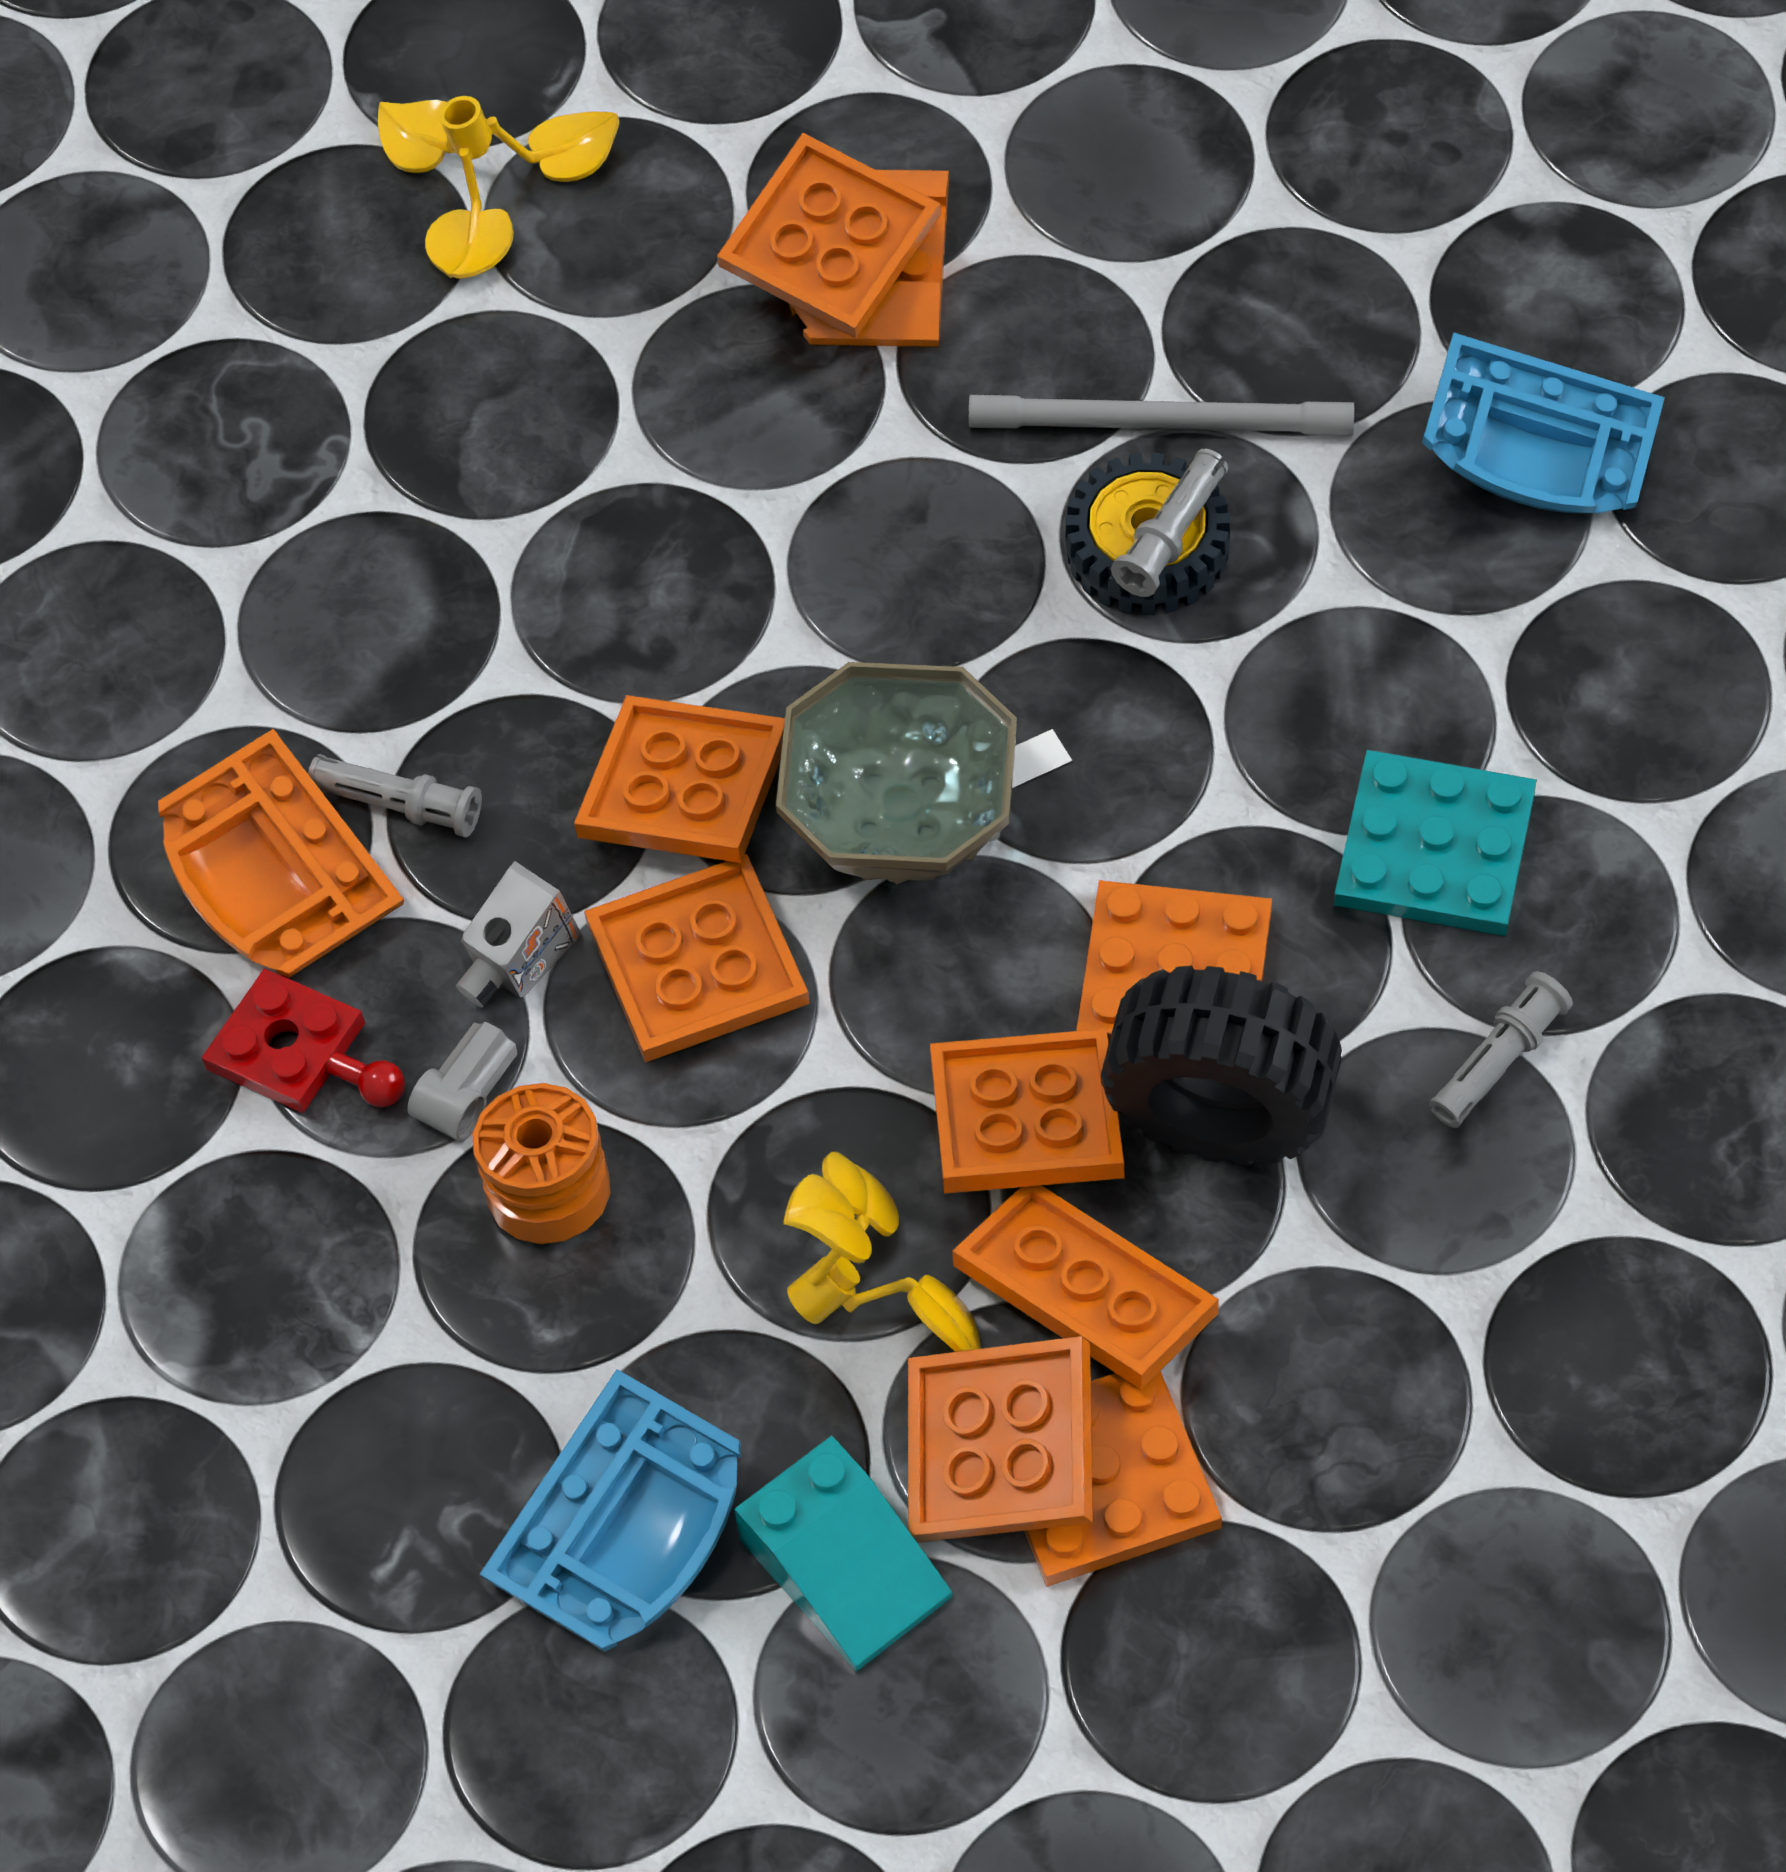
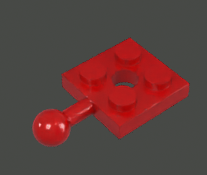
M266 968L259 974L201 1057L206 1070L303 1114L330 1074L358 1086L362 1098L375 1107H388L395 1104L402 1097L405 1090V1077L401 1069L394 1063L379 1060L367 1065L345 1055V1052L365 1024L361 1010ZM291 1031L298 1034L297 1040L289 1047L274 1049L269 1046L272 1038L281 1032Z

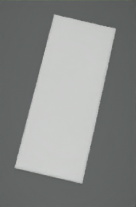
M1053 729L1015 746L1012 788L1072 761ZM996 780L992 782L986 794L987 798L995 794L997 788Z

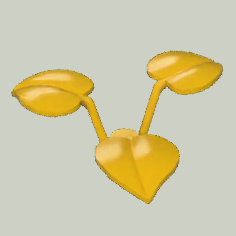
M470 96L455 97L448 102L438 100L404 104L380 102L378 108L380 141L388 159L398 169L411 173L430 171L441 163L445 152L449 154L456 153L461 158L471 200V212L458 209L443 214L431 224L425 238L426 252L432 264L448 277L458 279L473 277L493 268L507 254L513 241V224L506 211L502 209L481 211L482 203L472 159L480 158L486 154L493 134L527 163L535 164L540 162V169L546 178L553 181L570 182L586 178L601 167L611 150L619 127L618 114L613 112H582L554 117L538 125L529 134L528 144L531 149L529 151L499 126L496 117L486 119L479 102Z
M839 1152L828 1154L822 1162L823 1177L815 1174L808 1175L794 1188L788 1201L783 1221L785 1225L812 1234L831 1248L827 1256L820 1259L788 1286V1297L797 1312L810 1323L820 1324L841 1305L851 1313L861 1304L898 1292H907L908 1302L917 1316L955 1352L981 1349L979 1331L967 1306L950 1288L930 1275H924L918 1282L911 1277H907L858 1294L856 1293L855 1286L860 1282V1276L850 1261L861 1264L869 1259L872 1246L865 1232L868 1225L870 1224L881 1235L889 1237L898 1229L899 1214L891 1195L873 1175L851 1162Z

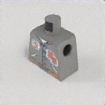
M514 861L463 933L461 941L473 964L455 985L458 991L479 1007H484L500 985L517 997L526 996L582 935L561 892Z

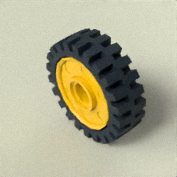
M1141 453L1129 454L1128 466H1123L1121 460L1117 457L1107 461V473L1100 467L1092 470L1089 473L1088 483L1081 480L1075 488V497H1070L1067 506L1065 545L1068 564L1070 563L1071 572L1075 580H1082V588L1090 596L1098 591L1099 603L1109 608L1118 599L1120 612L1132 614L1135 604H1142V615H1155L1156 604L1162 603L1165 613H1170L1178 610V600L1180 598L1187 607L1197 602L1199 591L1206 595L1214 588L1215 578L1220 580L1225 570V562L1228 561L1230 514L1228 513V504L1225 496L1220 495L1218 484L1182 536L1180 556L1176 561L1167 563L1159 575L1160 584L1155 593L1149 597H1140L1126 591L1116 582L1111 572L1112 564L1117 557L1127 554L1135 542L1134 533L1139 524L1154 519L1186 472V460L1174 457L1172 463L1168 466L1165 465L1164 454L1152 453L1151 463H1143Z

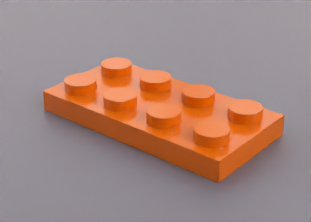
M1042 1185L1020 1187L952 1251L953 1266L1060 1337L1082 1336L1090 1343V1356L1141 1390L1218 1315V1298Z

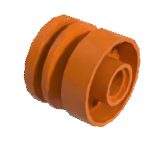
M547 1083L522 1085L497 1096L480 1113L472 1133L473 1152L478 1165L479 1175L483 1180V1190L488 1208L499 1227L516 1239L537 1244L566 1241L588 1230L603 1214L611 1191L609 1171L605 1154L601 1147L597 1120L585 1099L562 1086Z

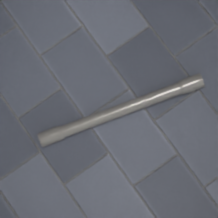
M970 395L969 428L1016 429L1022 426L1293 431L1306 435H1353L1354 402L1307 401L1301 404L1025 399L1012 395Z

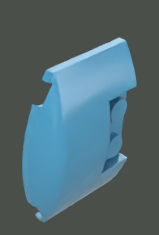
M1453 333L1422 443L1430 451L1432 449L1449 468L1466 480L1499 497L1543 510L1578 514L1602 513L1621 508L1623 510L1636 507L1665 397Z
M616 1369L481 1571L480 1576L603 1652L618 1646L616 1642L622 1641L648 1627L678 1600L694 1581L716 1547L727 1523L736 1494L737 1457L741 1458L740 1441Z

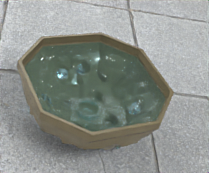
M848 662L786 707L776 799L777 813L834 870L859 876L866 880L887 879L889 882H895L896 884L907 880H934L938 876L949 874L963 861H973L977 853L987 843L999 838L1000 832L1009 824L1017 717L964 667Z

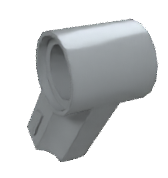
M487 1022L483 1024L473 1023L439 1070L435 1068L429 1069L418 1080L409 1098V1115L457 1141L466 1140L473 1133L480 1113L486 1107L487 1095L517 1056L516 1044L509 1040L501 1029Z

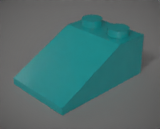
M832 1435L734 1509L739 1540L856 1672L953 1597L952 1590L878 1487Z

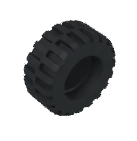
M1179 966L1171 973L1164 969L1151 973L1145 979L1142 978L1126 991L1125 996L1121 998L1101 1071V1084L1110 1106L1114 1111H1119L1121 1119L1131 1128L1138 1127L1141 1129L1143 1136L1155 1143L1162 1141L1171 1145V1150L1185 1155L1188 1152L1203 1156V1160L1218 1163L1222 1159L1234 1161L1235 1165H1251L1254 1161H1262L1266 1165L1279 1163L1285 1156L1292 1159L1302 1154L1323 1135L1342 1061V1048L1336 1031L1324 1013H1316L1313 1003L1303 996L1295 997L1291 995L1287 987L1274 981L1268 984L1257 980V975L1240 971V974L1224 972L1222 967L1207 966L1205 970H1194L1192 966Z

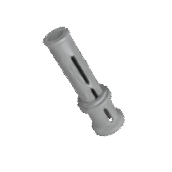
M1200 449L1154 519L1139 524L1134 533L1135 542L1126 555L1116 558L1111 567L1112 576L1123 589L1140 597H1149L1155 593L1160 584L1159 575L1167 563L1176 561L1181 554L1182 536L1229 469L1226 461H1222L1217 469H1214L1222 458L1219 453L1210 449Z
M321 754L314 757L308 771V775L321 792L405 813L406 818L415 825L422 826L426 822L453 828L456 835L465 838L474 831L481 811L482 794L479 788L468 786L462 790L438 784L435 777L426 774L417 776L412 780L372 768L327 758Z
M1539 971L1532 972L1525 981L1526 989L1510 1007H1501L1496 1013L1493 1022L1495 1028L1490 1032V1035L1470 1055L1451 1080L1430 1100L1429 1106L1432 1107L1431 1111L1441 1122L1449 1127L1458 1128L1474 1106L1506 1072V1069L1522 1052L1535 1050L1543 1040L1542 1032L1557 1015L1567 1014L1572 1008L1573 1001L1570 994L1553 977Z

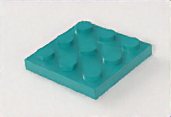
M1366 750L1335 889L1334 906L1506 936L1537 779Z

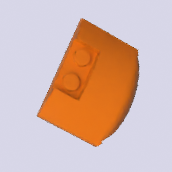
M877 170L939 202L941 215L857 338L789 303L793 315L797 313L807 326V328L803 329V335L810 345L939 347L949 171Z
M274 729L158 800L159 818L164 817L163 845L166 856L178 884L195 911L222 940L237 952L255 963L276 970L277 974L290 978L404 904V898Z

